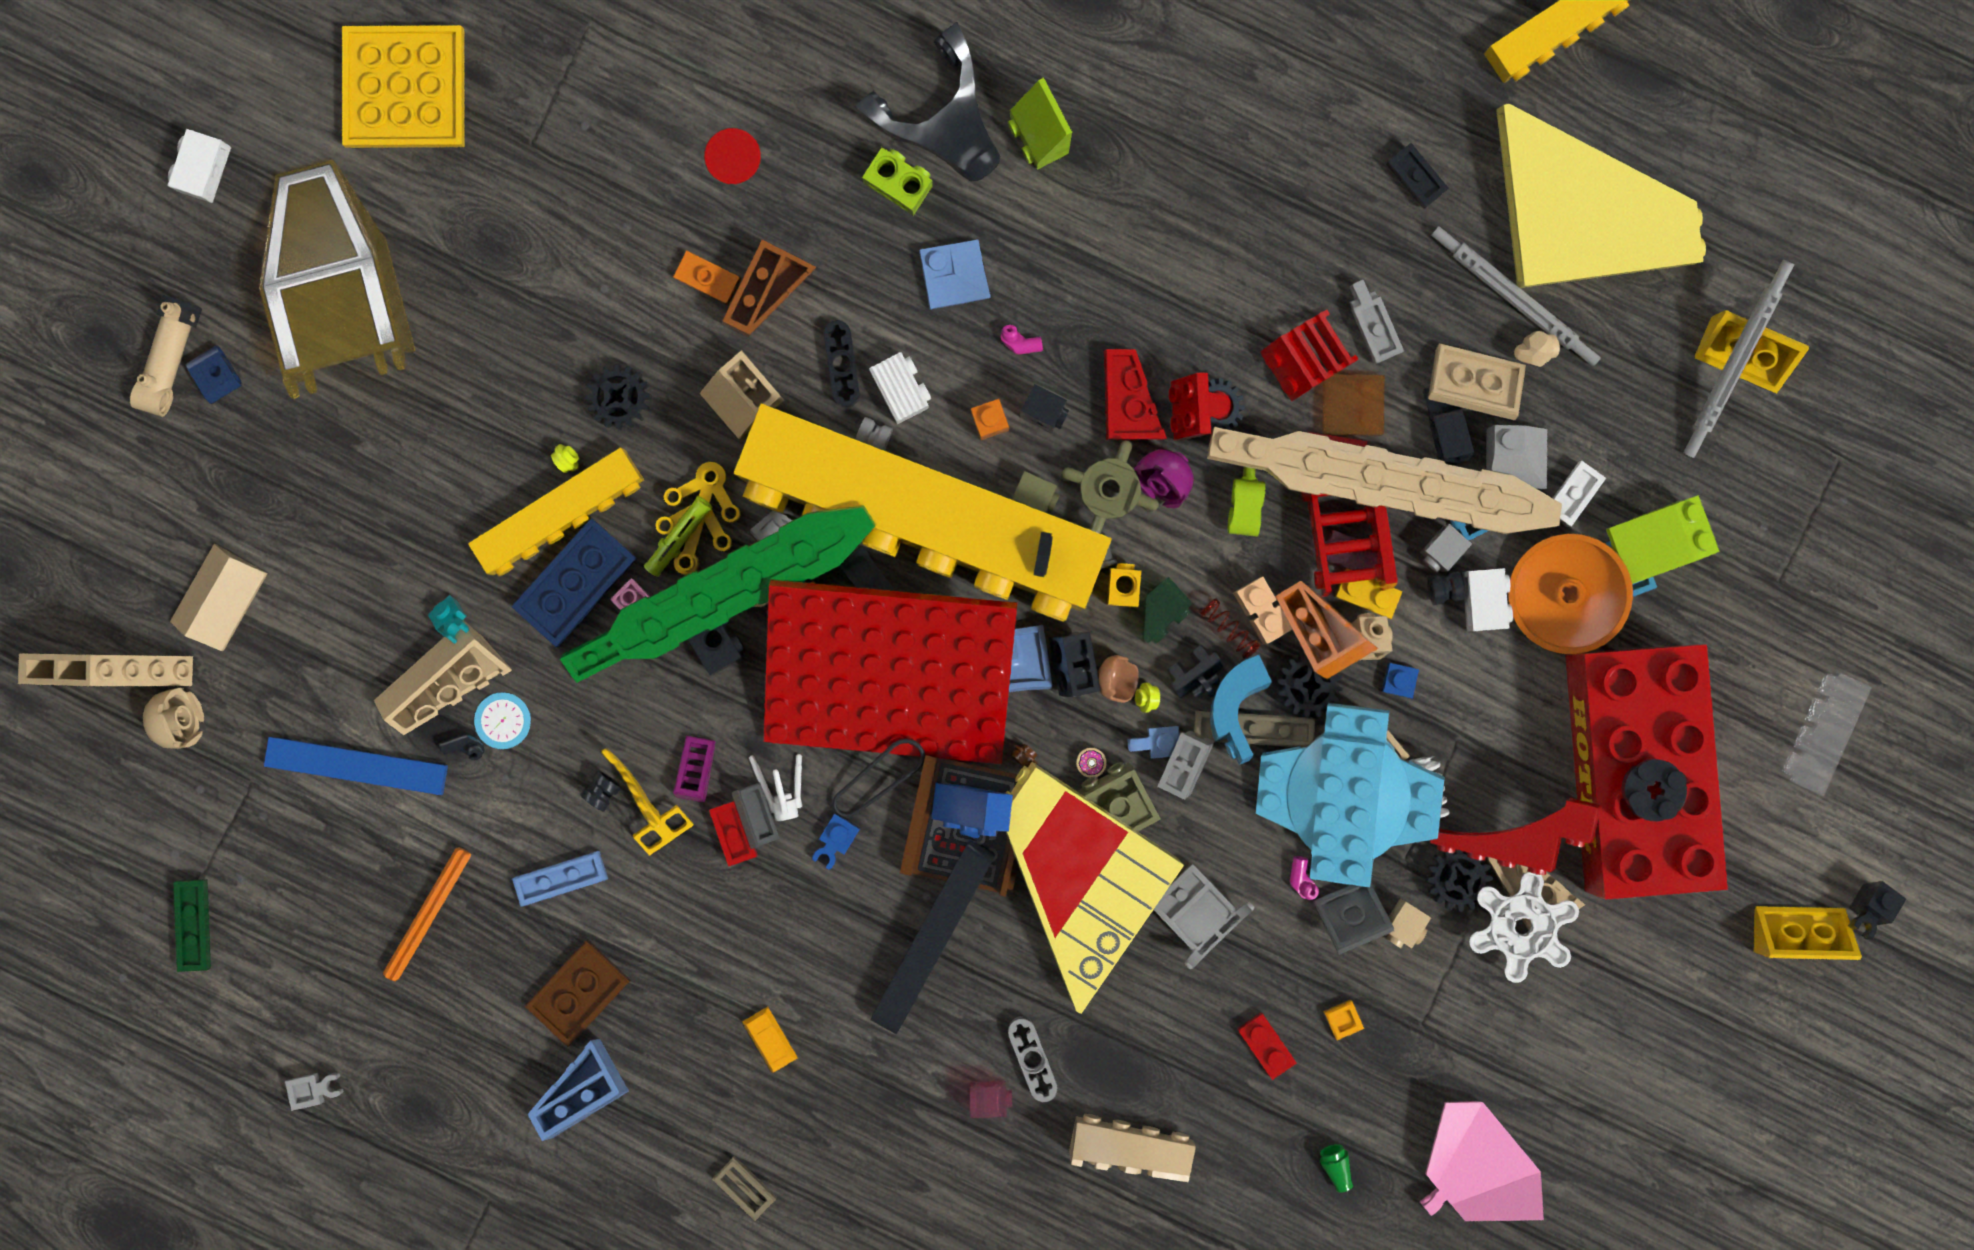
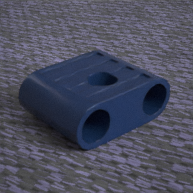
M218 345L186 363L189 373L210 404L242 386L239 376Z

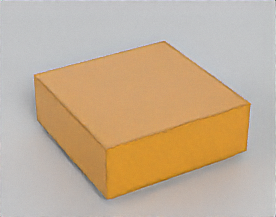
M1352 1000L1323 1011L1336 1040L1364 1029Z

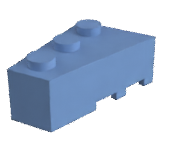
M600 1039L589 1041L582 1053L566 1068L565 1073L549 1088L528 1113L542 1141L554 1138L629 1092Z

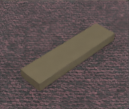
M1195 711V736L1215 741L1211 731L1210 712ZM1238 713L1239 725L1248 744L1308 747L1314 741L1315 718ZM1225 738L1218 742L1226 743L1228 740Z

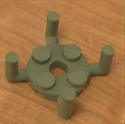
M1123 441L1120 444L1115 459L1109 458L1098 461L1089 467L1085 473L1067 467L1061 474L1063 481H1073L1081 484L1080 494L1082 502L1094 514L1089 530L1101 534L1106 519L1123 517L1136 505L1144 507L1150 513L1159 507V502L1156 499L1141 494L1139 478L1134 469L1127 463L1132 449V444L1129 441ZM1109 480L1116 482L1119 486L1118 495L1115 497L1105 496L1102 492L1104 482Z

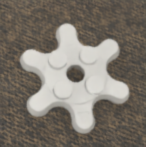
M1526 872L1522 876L1520 889L1513 896H1503L1497 889L1489 886L1483 887L1477 895L1478 903L1489 911L1491 923L1486 929L1473 933L1469 940L1470 947L1476 953L1482 954L1493 949L1502 951L1507 959L1504 969L1505 976L1514 983H1519L1526 978L1528 964L1534 958H1545L1553 966L1560 968L1569 963L1571 959L1570 951L1559 943L1557 931L1562 925L1575 921L1579 915V909L1572 901L1565 900L1555 905L1546 903L1541 895L1544 885L1542 876ZM1522 918L1529 919L1531 922V929L1525 934H1519L1515 930L1516 921Z

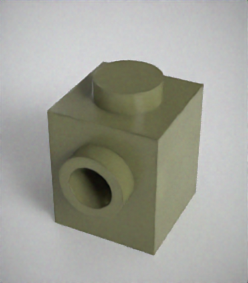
M1024 471L1012 500L1046 513L1047 509L1053 511L1060 495L1055 493L1057 485Z

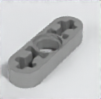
M1017 1017L1011 1021L1008 1027L1010 1041L1032 1096L1037 1101L1048 1102L1057 1093L1055 1077L1033 1022L1027 1017ZM1018 1024H1022L1024 1028H1030L1026 1032L1029 1043L1035 1040L1036 1044L1027 1045L1022 1050H1019L1018 1046H1024L1023 1040L1020 1035L1015 1036L1013 1034L1017 1031ZM1030 1051H1036L1041 1055V1062L1036 1067H1029L1024 1062V1056ZM1046 1068L1047 1072H1042V1077L1046 1084H1052L1048 1088L1049 1093L1043 1094L1042 1091H1036L1035 1089L1039 1087L1037 1076L1035 1075L1030 1078L1029 1074H1037Z

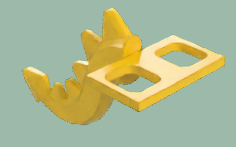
M604 748L601 751L604 757L619 771L637 806L649 823L632 835L649 856L694 826L693 822L678 805L660 816L659 811L651 804L642 787L627 767L608 748ZM674 814H681L686 822L676 830H671L665 821ZM654 830L661 837V840L651 847H647L640 839L648 832Z

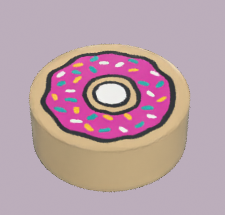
M1086 748L1078 754L1076 765L1079 772L1085 777H1098L1106 768V757L1099 749Z

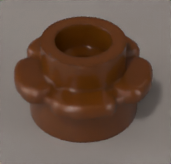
M1025 743L1022 747L1015 745V750L1010 756L1022 767H1028L1031 762L1038 765L1037 761L1034 760L1038 756L1034 750Z

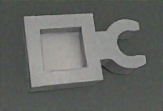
M318 1073L285 1081L291 1111L320 1105L324 1102L323 1095L334 1098L344 1092L343 1088L334 1090L330 1087V1081L339 1078L340 1073H331L323 1078L322 1081L319 1080Z

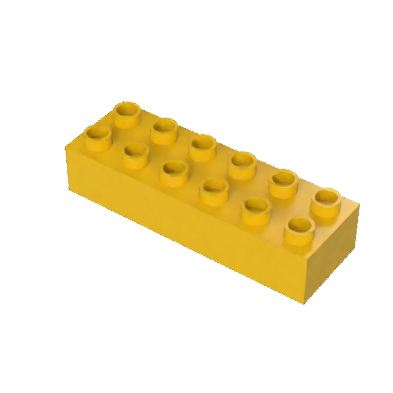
M764 404L759 406L734 471L736 476L747 483L743 497L781 514L784 513L788 500L805 505L802 515L810 512L864 505L876 526L862 540V545L893 557L896 556L900 543L921 550L916 561L919 567L948 578H952L957 564L978 572L974 588L1008 600L1013 586L1036 594L1030 608L1031 610L1062 622L1067 620L1071 608L1077 611H1082L1086 608L1112 538ZM1041 532L1052 533L1053 536L1049 564L1044 577L1033 575Z

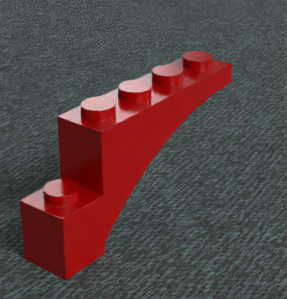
M1569 798L1562 809L1524 826L1480 833L1458 832L1439 828L1438 838L1430 840V843L1438 845L1437 849L1440 851L1455 853L1457 849L1467 852V857L1472 859L1485 860L1486 857L1498 859L1497 864L1501 866L1515 868L1516 864L1528 867L1527 871L1530 873L1546 875V872H1552L1556 868L1562 838H1566L1567 844L1584 847L1585 843L1591 844L1594 841L1601 805Z

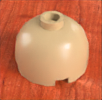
M184 688L169 689L156 694L145 705L143 712L145 732L151 741L163 748L180 749L190 747L196 744L202 736L203 731H198L199 721L204 722L201 704L192 692H184L182 690Z

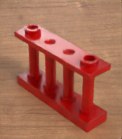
M1301 492L1303 502H1308L1318 571L1314 572V583L1316 589H1321V596L1327 597L1332 591L1331 585L1373 579L1376 582H1380L1381 590L1393 589L1398 584L1386 507L1380 505L1378 507L1365 506L1364 509L1320 514L1318 497L1331 495L1322 493L1314 495ZM1366 521L1367 524L1371 523L1373 535H1369V538L1333 543L1324 542L1322 526ZM1366 550L1376 553L1377 564H1374L1372 568L1329 573L1326 555Z

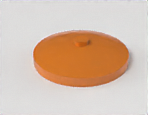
M1560 534L1544 539L1531 547L1515 566L1510 579V592H1508L1509 604L1513 610V618L1520 630L1540 647L1562 654L1585 653L1605 645L1624 626L1633 602L1632 580L1622 558L1606 543L1583 534Z

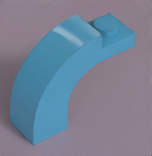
M1260 655L1241 662L1225 676L1216 691L1211 705L1210 725L1215 743L1227 738L1228 742L1225 743L1226 750L1231 759L1236 758L1239 765L1250 761L1253 756L1239 725V705L1248 696L1268 688L1272 682Z

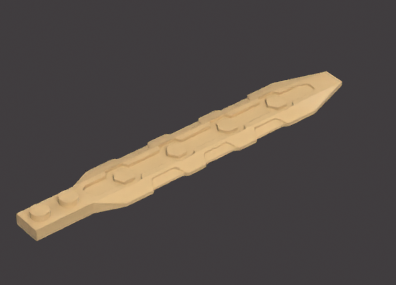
M1214 427L1211 431L1207 459L1264 470L1289 490L1319 495L1320 493L1355 500L1357 504L1378 507L1379 505L1414 512L1415 516L1453 520L1472 524L1474 528L1503 534L1557 527L1560 523L1562 503L1513 475L1484 469L1476 471L1448 465L1445 461L1424 457L1419 459L1390 453L1384 448L1369 445L1361 447L1332 441L1329 437L1302 431L1275 439Z

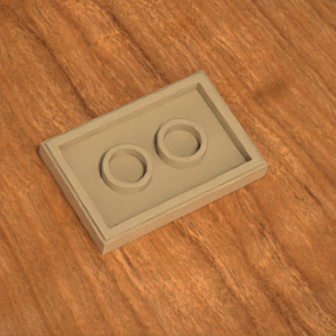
M1439 343L1435 353L1428 399L1516 420L1519 415L1526 365Z

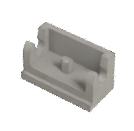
M1193 731L1182 732L1157 787L1185 800L1191 795L1215 741L1209 738L1201 739L1195 736Z

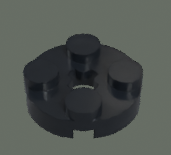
M1647 759L1636 766H1632L1626 772L1621 785V793L1632 814L1644 820L1659 822L1674 818L1681 810L1687 797V780L1685 775L1670 762L1660 759ZM1655 781H1657L1661 794L1656 795L1655 799H1652L1651 793L1647 791L1648 785L1653 786Z

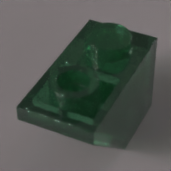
M1170 577L1165 578L1144 597L1142 640L1146 644L1151 641L1157 644L1169 633L1165 629L1173 621L1179 624L1191 613L1188 607L1193 603Z

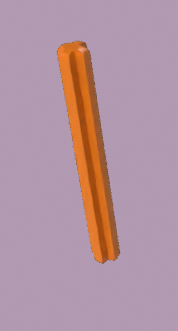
M460 847L454 850L383 971V975L389 980L397 981L401 977L470 859L471 854L467 850Z

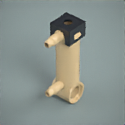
M166 295L162 296L157 315L161 316L143 374L137 377V382L132 389L130 396L131 407L160 417L167 414L172 404V386L191 327H197L202 308Z

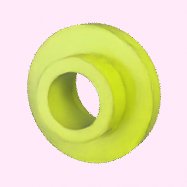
M562 444L555 447V452L551 454V458L559 470L567 473L578 469L577 461L579 457L572 447Z
M1142 683L1135 693V703L1143 713L1156 710L1160 703L1159 689L1150 683Z

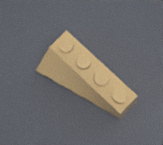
M468 625L469 631L467 633L462 629L456 633L455 638L457 642L455 644L446 637L440 640L374 700L383 720L401 734L405 735L437 716L438 710L446 705L452 704L454 706L463 700L461 696L476 687L480 690L489 685L488 680L501 673L504 676L512 671L510 666L484 637L470 625Z
M1084 1114L1083 1117L1076 1116L1069 1149L1071 1165L1082 1167L1083 1161H1088L1090 1164L1095 1165L1096 1169L1108 1170L1112 1165H1116L1118 1169L1129 1174H1141L1143 1169L1148 1170L1147 1174L1151 1177L1189 1182L1196 1148L1194 1141L1189 1139V1135L1181 1132H1172V1135L1161 1134L1160 1129L1151 1126H1143L1142 1129L1132 1128L1130 1123L1122 1120H1113V1124L1102 1122L1101 1117L1092 1114Z

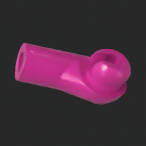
M1014 325L1003 327L1001 340L1014 354L1020 355L1043 351L1041 337L1025 339Z

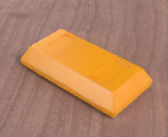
M768 1006L742 1021L772 1073L798 1059Z

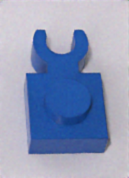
M835 813L819 838L826 845L814 853L812 860L816 862L821 854H826L830 859L826 869H831L836 862V851L845 855L861 828Z

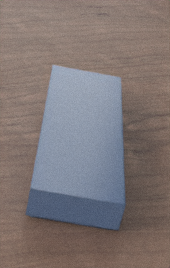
M596 851L514 877L512 880L520 906L522 907L608 879L600 851Z

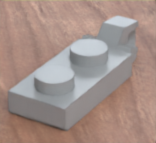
M1364 280L1349 286L1354 301L1350 302L1351 311L1374 364L1404 352L1381 296L1378 297L1375 291L1369 294Z

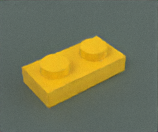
M1365 580L1339 584L1334 597L1377 615L1387 616V619H1392L1403 591L1395 588L1381 590L1380 582Z

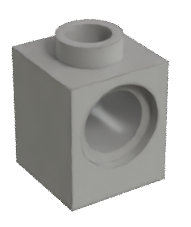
M1448 524L1444 525L1420 553L1425 557L1423 562L1435 572L1438 570L1445 572L1450 570L1472 543Z

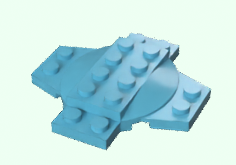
M1328 703L1325 733L1319 735L1308 747H1293L1266 752L1261 755L1256 814L1298 833L1303 842L1311 849L1310 879L1370 888L1373 860L1383 854L1391 846L1438 838L1445 777L1411 761L1406 762L1400 759L1394 751L1393 745L1387 741L1389 710Z

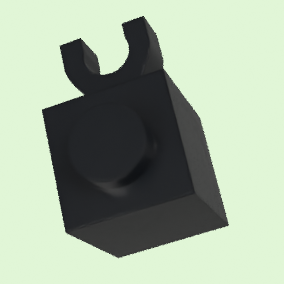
M1884 881L1863 884L1849 907L1859 916L1853 918L1848 927L1852 930L1859 929L1863 923L1866 930L1862 937L1866 940L1873 939L1877 932V925L1893 923L1906 898Z

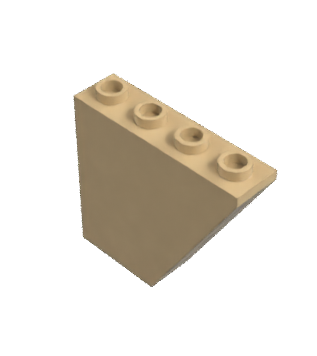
M19 654L18 684L192 686L193 656Z

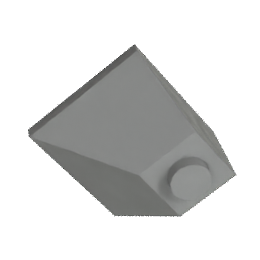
M1494 425L1487 428L1486 470L1513 475L1536 489H1547V429L1519 425Z

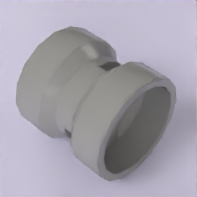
M865 417L855 440L885 451L893 428L886 425H876L874 420Z

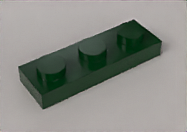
M208 879L174 881L177 972L207 971L211 969Z

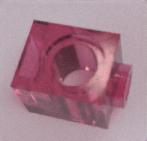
M1006 1081L970 1082V1118L1007 1117L1006 1108H1012V1089L1006 1090Z

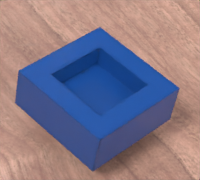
M1388 663L1381 692L1413 699L1419 669Z

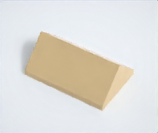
M214 544L170 622L184 636L224 651L268 573Z

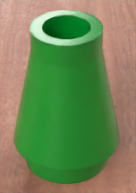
M1340 1144L1330 1145L1322 1149L1320 1152V1163L1334 1184L1336 1191L1341 1193L1352 1189L1353 1183L1351 1180L1348 1151L1344 1150Z

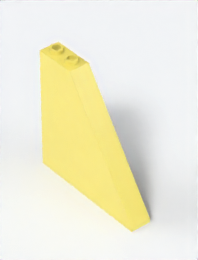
M1511 104L1503 105L1497 109L1516 281L1519 288L1680 267L1703 262L1706 245L1700 235L1703 217L1701 210L1697 208V201Z

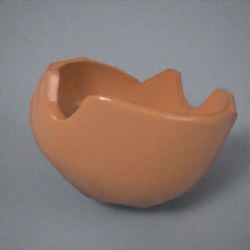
M1110 656L1100 666L1097 675L1100 692L1103 697L1125 703L1134 696L1139 681L1138 668L1135 664L1128 662L1129 659L1127 657Z

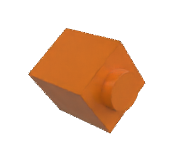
M1000 399L971 408V414L980 440L1009 431V425Z

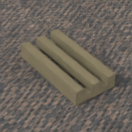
M735 1156L712 1178L754 1221L777 1198ZM734 1167L767 1200L764 1202L731 1168ZM725 1174L759 1206L757 1210L723 1178Z

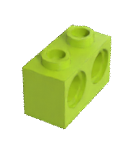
M881 148L863 175V183L914 216L933 187L932 179L929 178L931 174L918 165H915L913 168L905 163L906 158L896 150L890 149L888 152ZM890 165L895 169L894 174L887 178L882 177L879 174L880 168ZM915 181L920 185V189L914 194H909L903 189L906 183Z

